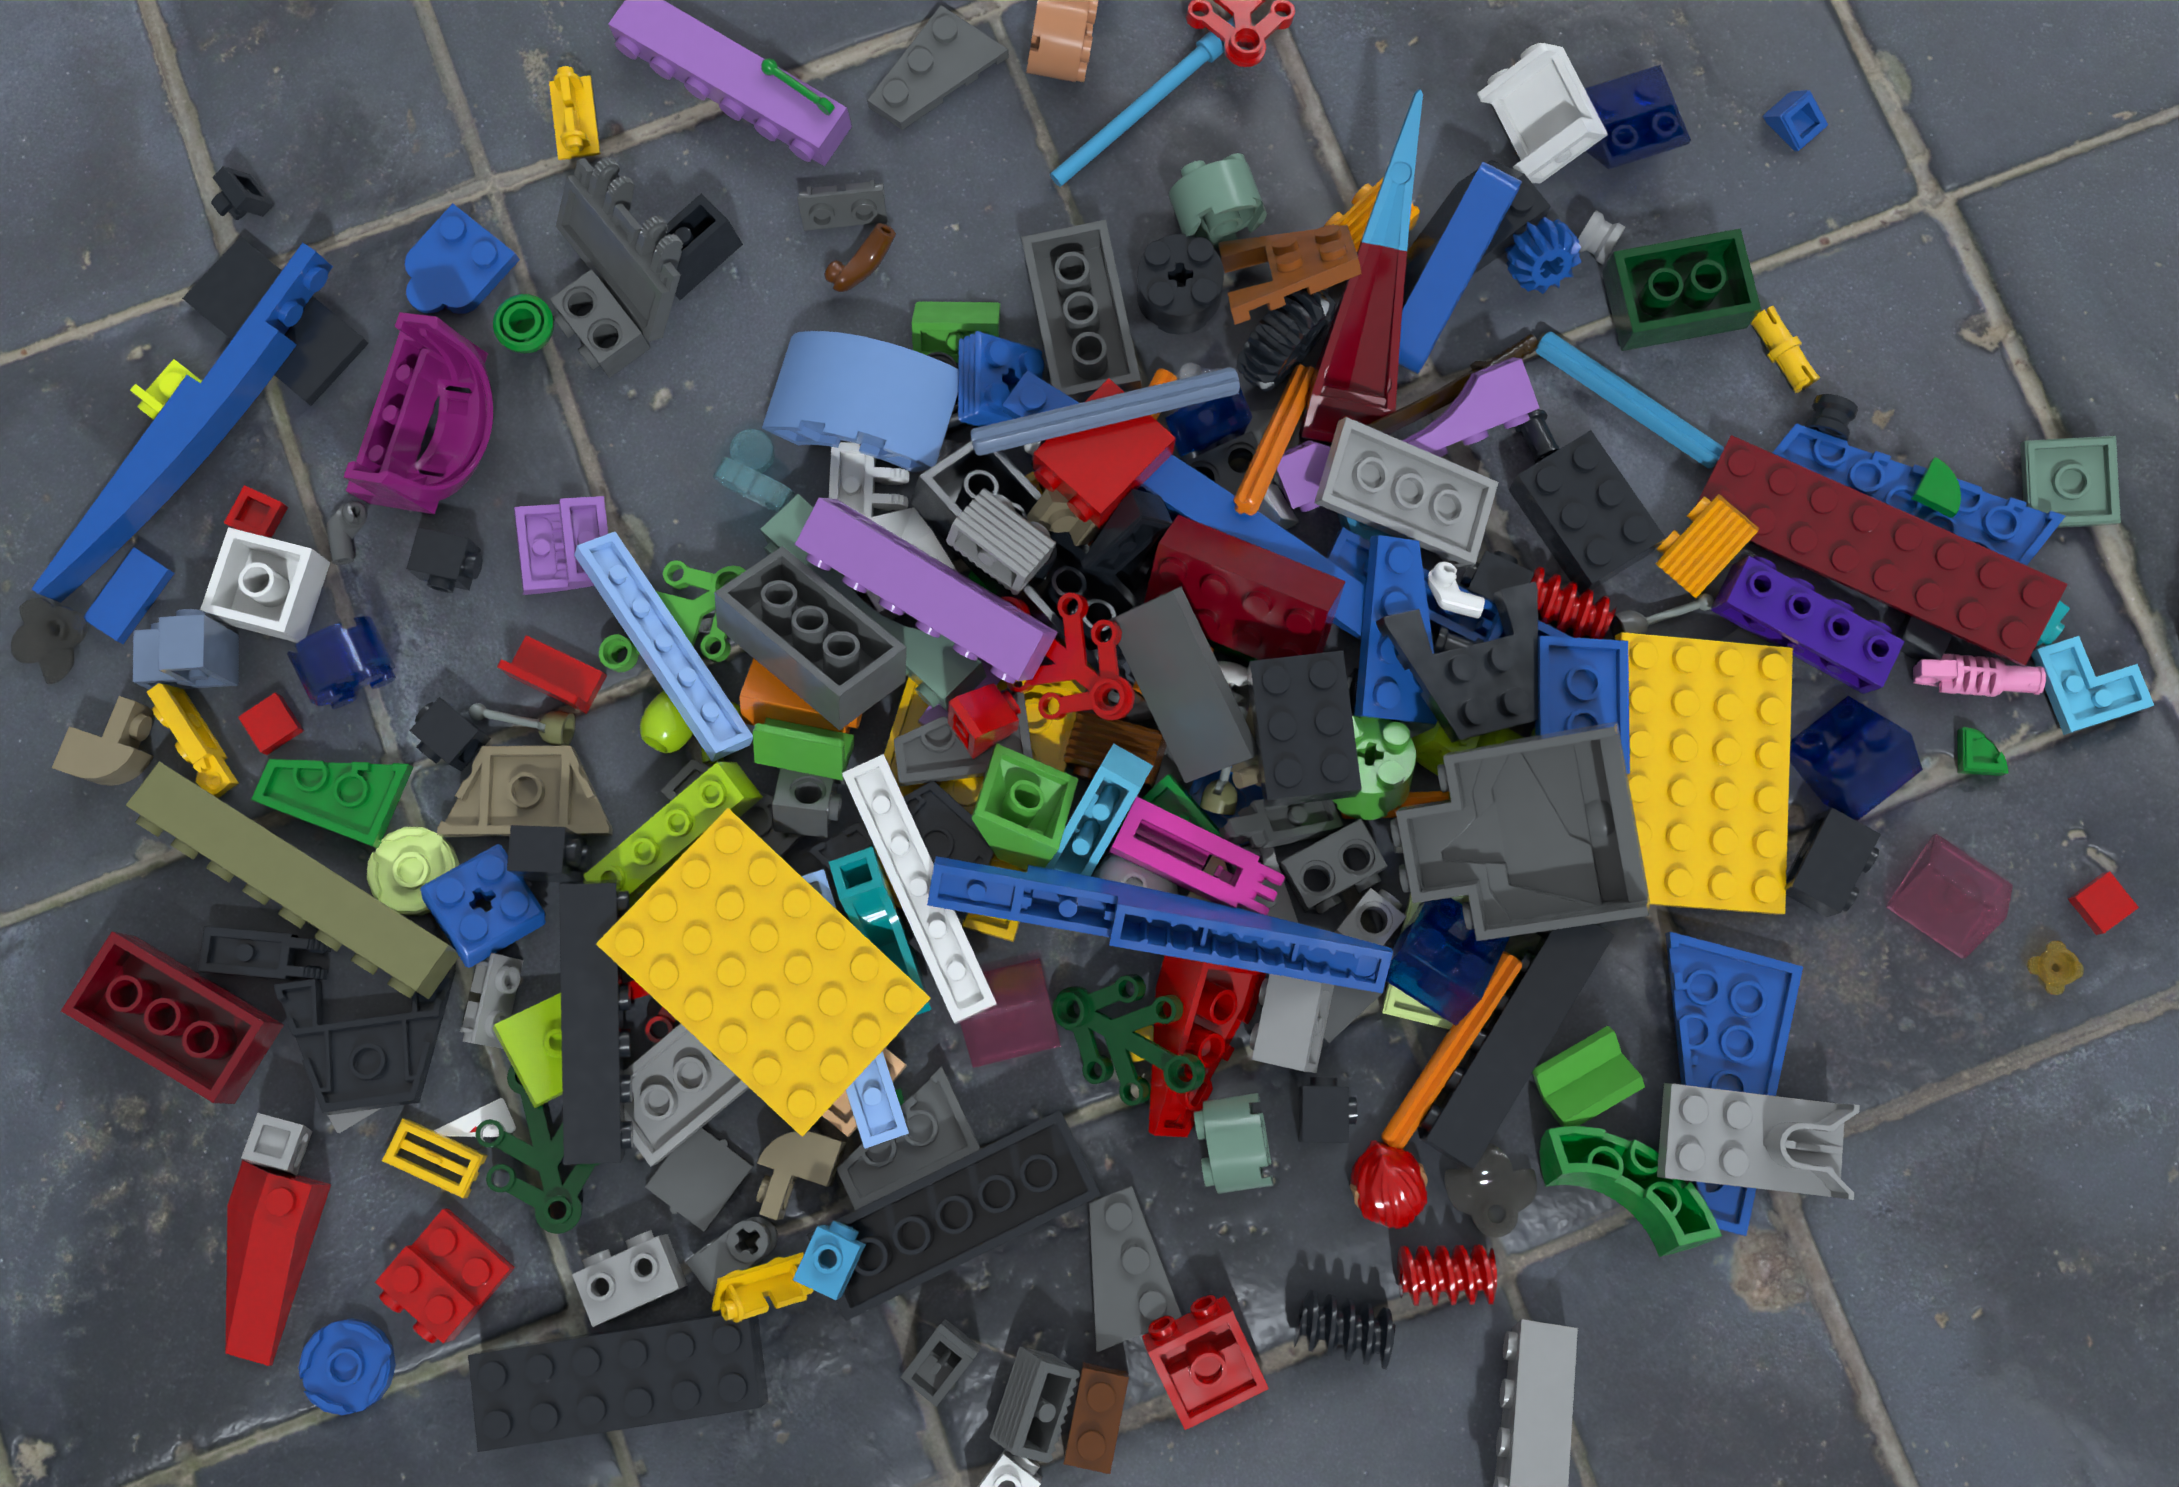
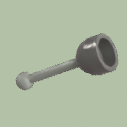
M1703 593L1697 597L1696 601L1648 617H1644L1639 612L1631 610L1616 613L1610 624L1611 633L1614 640L1615 635L1621 632L1646 634L1649 625L1696 609L1710 610L1714 603V598L1708 593Z

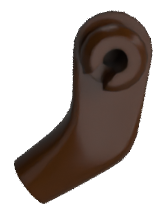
M877 224L846 266L837 260L828 265L824 273L826 281L833 283V289L838 292L848 291L864 281L883 261L896 236L895 231L885 224Z

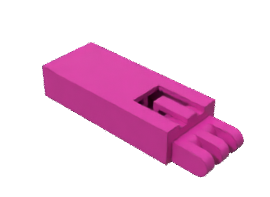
M1137 796L1109 851L1213 903L1234 908L1238 906L1247 911L1268 915L1270 909L1255 901L1256 895L1267 901L1274 902L1278 894L1275 890L1262 884L1264 879L1278 886H1281L1285 879L1283 874L1259 863L1260 856ZM1209 854L1237 867L1235 873L1232 874L1224 870V867L1218 865L1213 876L1203 872L1202 868Z

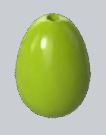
M664 690L647 706L640 722L642 740L650 747L662 753H672L679 750L693 735Z

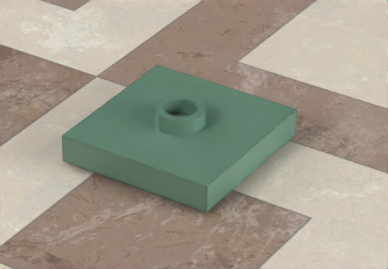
M2116 436L2028 440L2020 443L2023 501L2027 502V507L2045 513L2053 511L2065 515L2066 517L2057 528L2117 525L2121 523Z

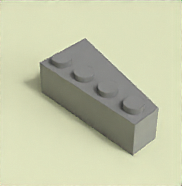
M1521 1319L1512 1327V1332H1506L1503 1344V1358L1508 1360L1507 1377L1502 1380L1499 1402L1503 1411L1501 1427H1499L1496 1439L1497 1463L1493 1487H1568L1578 1328Z

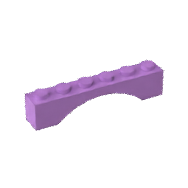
M1511 357L1472 373L1461 393L1443 414L1424 429L1401 441L1442 457L1448 453L1446 446L1461 440L1464 446L1487 438L1489 436L1487 430L1503 424L1504 428L1508 429L1530 420L1528 413L1539 409V405L1522 358ZM1309 440L1285 450L1275 473L1284 497L1292 509L1300 507L1301 512H1306L1320 506L1314 502L1331 448L1330 446Z

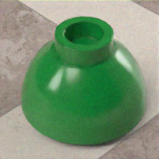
M519 294L506 299L498 307L493 318V330L499 342L509 350L517 353H533L542 349L550 341L554 330V319L549 306L542 299L530 294Z

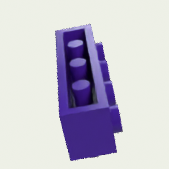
M1748 556L1731 566L1710 609L1775 646L1793 648V656L1862 694L1883 688L1905 642L1891 634L1892 629L1884 623L1866 620L1853 613L1854 609L1849 604L1841 600L1825 598L1815 592V587L1811 583L1800 578L1785 576L1776 571V566L1771 561L1758 556Z

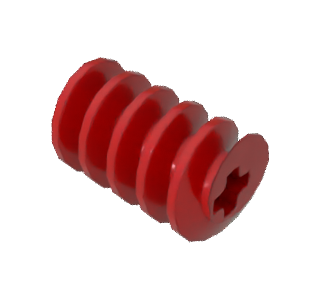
M1541 566L1537 567L1531 582L1536 581L1538 588V614L1541 615L1540 621L1547 625L1553 620L1556 621L1557 630L1563 633L1569 628L1573 629V638L1589 636V639H1603L1617 609L1616 606L1609 612L1610 598L1603 596L1593 604L1594 592L1591 589H1586L1579 597H1576V582H1569L1561 590V575L1554 574L1545 583V570Z
M1474 1244L1469 1257L1464 1245H1456L1450 1257L1444 1245H1437L1432 1258L1427 1246H1418L1414 1259L1408 1246H1400L1398 1249L1397 1271L1401 1299L1404 1293H1409L1413 1305L1419 1306L1422 1292H1427L1432 1305L1436 1306L1438 1305L1441 1292H1446L1450 1304L1456 1305L1459 1292L1464 1291L1469 1304L1475 1305L1478 1291H1483L1488 1304H1494L1497 1290V1268L1493 1248H1490L1489 1255H1487L1483 1245Z

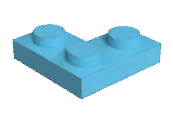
M2079 636L2039 648L2031 654L2035 666H2042L2045 669V690L2063 735L2154 706L2138 664L2096 677Z

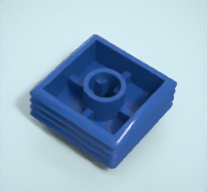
M976 331L975 334H970V337L965 336L964 339H959V420L982 427L1014 419L1003 412L1002 405L1026 371L1043 380L1044 360L1042 351Z
M500 844L494 845L420 888L424 903L464 965L468 968L546 923L545 911L524 879L507 871L508 855ZM480 899L485 901L491 900L492 909L487 912L481 907L474 909L476 907L475 902Z

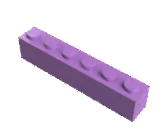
M625 0L608 23L616 40L615 46L624 55L634 60L640 57L648 62L650 67L661 77L667 80L674 77L684 83L685 88L698 99L705 100L709 98L719 104L720 109L726 115L737 121L743 118L752 123L756 131L770 141L779 139L789 145V149L797 157L806 162H810L813 159L825 167L852 127L847 107L782 70L821 98L825 97L834 105L835 110L829 116L824 114L816 104L774 75H765L761 70L762 61L765 59L664 0Z
M818 498L795 543L797 547L808 553L806 560L813 565L830 571L831 567L844 575L842 581L849 587L862 593H866L869 590L881 597L878 603L882 607L898 615H903L905 612L918 620L915 624L918 629L936 638H939L940 635L945 636L955 642L952 648L957 653L974 661L978 657L992 665L990 669L992 674L1008 683L1014 684L1016 680H1032L1058 633L837 499Z

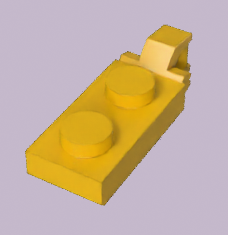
M161 683L148 690L147 694L155 705L152 707L155 717L162 725L170 728L177 739L175 747L178 753L188 763L193 764V768L198 771L195 782L216 798L221 797V795L239 784L224 761L228 757L185 690Z

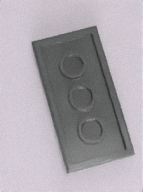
M1182 587L1109 620L1116 622L1121 628L1122 638L1118 645L1185 783L1249 760L1257 755L1254 737Z

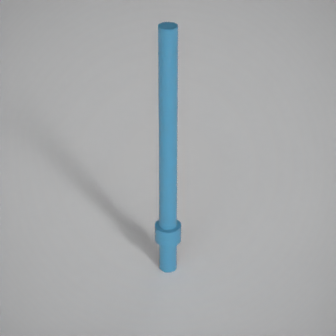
M1232 17V18L1229 19L1227 22L1234 27L1233 17ZM1211 31L1205 34L1196 42L1197 48L1052 171L1050 177L1059 187L1064 185L1207 61L1212 63L1224 53L1225 42Z

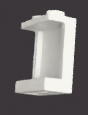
M1537 43L1527 48L1521 54L1520 61L1511 68L1503 69L1492 75L1487 81L1488 85L1477 93L1481 102L1493 105L1521 160L1513 166V169L1524 173L1532 183L1538 184L1545 181L1608 135L1564 48L1546 43Z

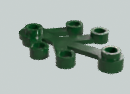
M1129 974L1121 976L1115 984L1092 993L1080 986L1063 989L1053 1003V1016L1061 1027L1074 1033L1084 1063L1082 1067L1083 1076L1089 1083L1099 1084L1110 1080L1115 1067L1120 1082L1119 1095L1121 1100L1129 1106L1146 1102L1150 1097L1151 1088L1145 1078L1137 1076L1130 1052L1164 1070V1080L1167 1086L1177 1093L1189 1092L1201 1086L1205 1078V1068L1197 1056L1190 1053L1176 1055L1135 1032L1158 1022L1168 1024L1178 1021L1183 1015V1004L1177 996L1165 995L1158 997L1150 1006L1112 1019L1098 1010L1118 1001L1131 1003L1142 999L1146 992V985L1139 975ZM1128 981L1134 986V994L1132 996L1126 991V983ZM1075 1001H1077L1080 1007L1079 1016L1074 1011ZM1165 1001L1172 1007L1170 1017L1166 1016L1163 1011ZM1092 1030L1104 1036L1112 1061L1107 1056L1099 1055ZM1096 1062L1102 1068L1101 1077L1097 1076L1094 1071ZM1186 1064L1191 1067L1192 1079L1187 1078L1184 1068ZM1132 1083L1139 1089L1138 1098H1135L1131 1093Z
M511 1065L507 1074V1082L515 1093L521 1095L533 1146L508 1133L500 1122L492 1119L485 1120L478 1125L475 1133L476 1139L480 1145L488 1148L496 1147L539 1171L543 1190L517 1178L514 1169L504 1164L493 1166L487 1173L486 1182L491 1190L500 1193L507 1192L534 1207L536 1220L545 1231L554 1234L565 1233L578 1224L582 1215V1203L578 1195L594 1168L601 1163L576 1164L562 1185L558 1166L564 1157L563 1122L551 1140L543 1104L534 1108L523 1085L518 1082L517 1074ZM495 1125L499 1130V1136L494 1142L488 1143L483 1138V1131L487 1126ZM504 1169L509 1173L510 1180L506 1186L500 1188L495 1185L493 1177L497 1171ZM561 1201L566 1205L567 1211L563 1218L557 1220L550 1215V1207L554 1202Z

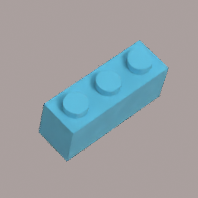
M1113 743L1064 829L1059 850L1045 868L1091 876L1142 788L1153 765Z

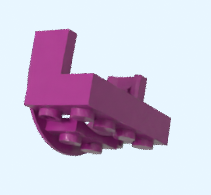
M399 312L395 327L400 332L356 461L348 463L344 478L349 480L346 492L368 504L435 514L439 501L456 493L471 478L483 457L490 438L493 423V399L491 384L485 367L488 353L457 333L436 316ZM448 386L469 388L471 393L449 391L446 388ZM439 397L438 418L433 436L427 449L417 461L425 431L434 412L435 402Z

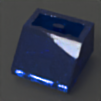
M1661 65L1585 88L1608 133L1606 137L1594 144L1586 152L1607 169L1622 166L1690 143V136Z
M1847 696L1790 741V763L1825 805L1856 821L1860 820L1923 770L1912 734L1850 696Z
M1452 898L1421 902L1392 947L1393 954L1386 981L1457 1026L1482 999L1510 936L1477 941L1475 929L1467 930L1462 904Z

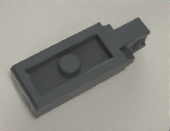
M1263 799L1253 801L1248 807L1240 809L1238 812L1240 817L1228 819V823L1223 828H1220L1219 832L1221 838L1235 845L1249 841L1252 849L1260 847L1265 849L1329 836L1344 828V825L1333 800L1264 808Z

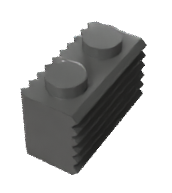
M1020 1346L989 1438L1015 1456L1045 1463L1052 1461L1051 1453L1056 1451L1054 1444L1059 1441L1057 1435L1062 1432L1060 1426L1065 1423L1063 1416L1068 1414L1066 1407L1071 1405L1069 1398L1075 1395L1072 1389L1077 1386L1076 1379L1080 1377L1079 1371L1053 1354Z

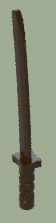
M1529 334L1513 344L1511 348H1507L1500 355L1498 354L1493 357L1491 361H1475L1470 365L1472 370L1366 426L1387 435L1453 402L1463 390L1472 373L1511 357L1523 359L1527 354L1529 355L1538 349L1537 345L1539 342L1534 335Z

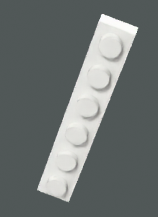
M884 754L843 772L842 775L953 1022L957 1024L997 1005L955 910L927 906L934 863Z

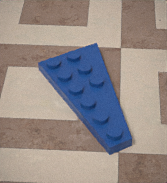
M1799 424L1794 425L1772 452L1775 455L2026 566L2066 517L2053 511L2045 513L2027 507V502L2012 497L2007 500L1986 493L1982 490V487L1957 479L1961 490L1959 510L1953 518L1947 517L1911 499L1926 470L1925 467L1916 464L1910 467L1890 460V455L1878 451L1870 453L1849 446L1846 440Z
M1673 932L1665 933L1681 1085L1776 1096L1803 966ZM1692 1181V1184L1713 1214L1719 1230L1747 1236L1756 1188Z

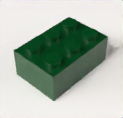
M1741 228L1614 251L1602 271L1621 351L1746 329L1761 311Z

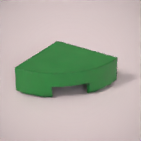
M1934 457L1928 464L1911 499L1947 517L1953 518L1957 514L1961 503L1959 482L1953 471L1943 461Z
M1962 727L1957 730L1958 773L1996 776L2008 774L2005 756L1985 737V734L1968 727Z

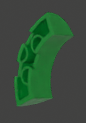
M1585 1126L1551 1128L1546 1130L1542 1136L1539 1153L1545 1187L1555 1185L1580 1186L1592 1189L1615 1200L1640 1222L1651 1238L1659 1257L1691 1249L1722 1236L1708 1205L1691 1182L1686 1183L1684 1180L1657 1177L1659 1153L1635 1139L1629 1141L1616 1135L1605 1133V1129Z

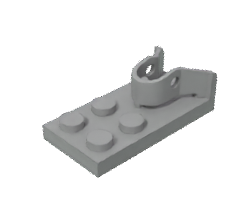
M1345 417L1338 421L1314 503L1397 538L1417 540L1421 548L1436 553L1443 562L1451 563L1456 569L1476 564L1499 482Z
M679 1024L624 1071V1075H632L633 1086L632 1103H624L625 1121L633 1122V1143L651 1167L662 1161L748 1090L749 1087L682 1024Z
M1664 1083L1657 1177L1854 1200V1192L1841 1180L1844 1122L1859 1113L1860 1105L1837 1104Z

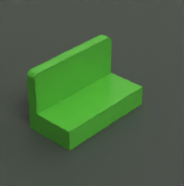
M916 302L912 318L913 350L925 355L933 352H943L951 356L955 363H959V339H964L965 336L970 337V334H975L976 331L999 337L1001 304L998 302Z
M766 718L764 724L756 723L753 729L754 761L757 764L843 781L842 773L847 769L854 748V735Z
M1610 1026L1604 1027L1537 1066L1532 1072L1543 1104L1562 1127L1580 1126L1645 1088L1641 1074L1622 1054L1616 1033Z

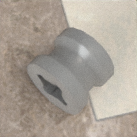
M1596 210L1578 238L1579 245L1581 246L1579 252L1588 251L1594 254L1595 260L1603 265L1626 227L1620 223L1611 224L1605 221L1604 215Z

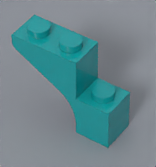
M873 847L830 861L829 865L839 900L850 922L927 994L914 948L908 943L911 940L909 932L896 909L885 870ZM930 1001L916 1015L932 1010Z

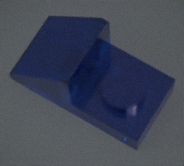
M1240 387L1239 392L1235 395L1182 407L1165 419L1171 434L1176 437L1175 444L1180 457H1183L1188 453L1201 451L1229 434L1238 432L1240 436L1244 435L1252 415Z

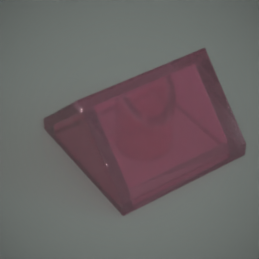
M1934 834L1886 908L1964 959L2007 918L2013 885L1938 834Z
M1040 958L983 972L997 1005L960 1022L973 1068L1061 1047Z

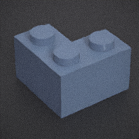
M182 609L176 611V616L159 617V622L151 624V629L133 631V682L148 690L158 683L182 689L238 686L239 635L223 626L221 621L213 620L206 616L202 610Z

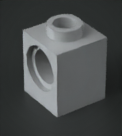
M1370 888L1334 933L1383 946L1406 916L1399 911L1402 904L1393 895L1383 889H1380L1377 893ZM1372 910L1379 913L1383 919L1382 931L1375 934L1367 932L1360 922L1362 912Z
M257 1113L241 1158L251 1164L297 1176L313 1131L298 1123Z

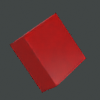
M244 485L224 524L233 529L272 538L288 507L284 503Z
M276 692L238 716L260 753L269 755L304 731L284 698Z
M2110 871L2100 874L2068 898L2096 935L2106 933L2139 908Z

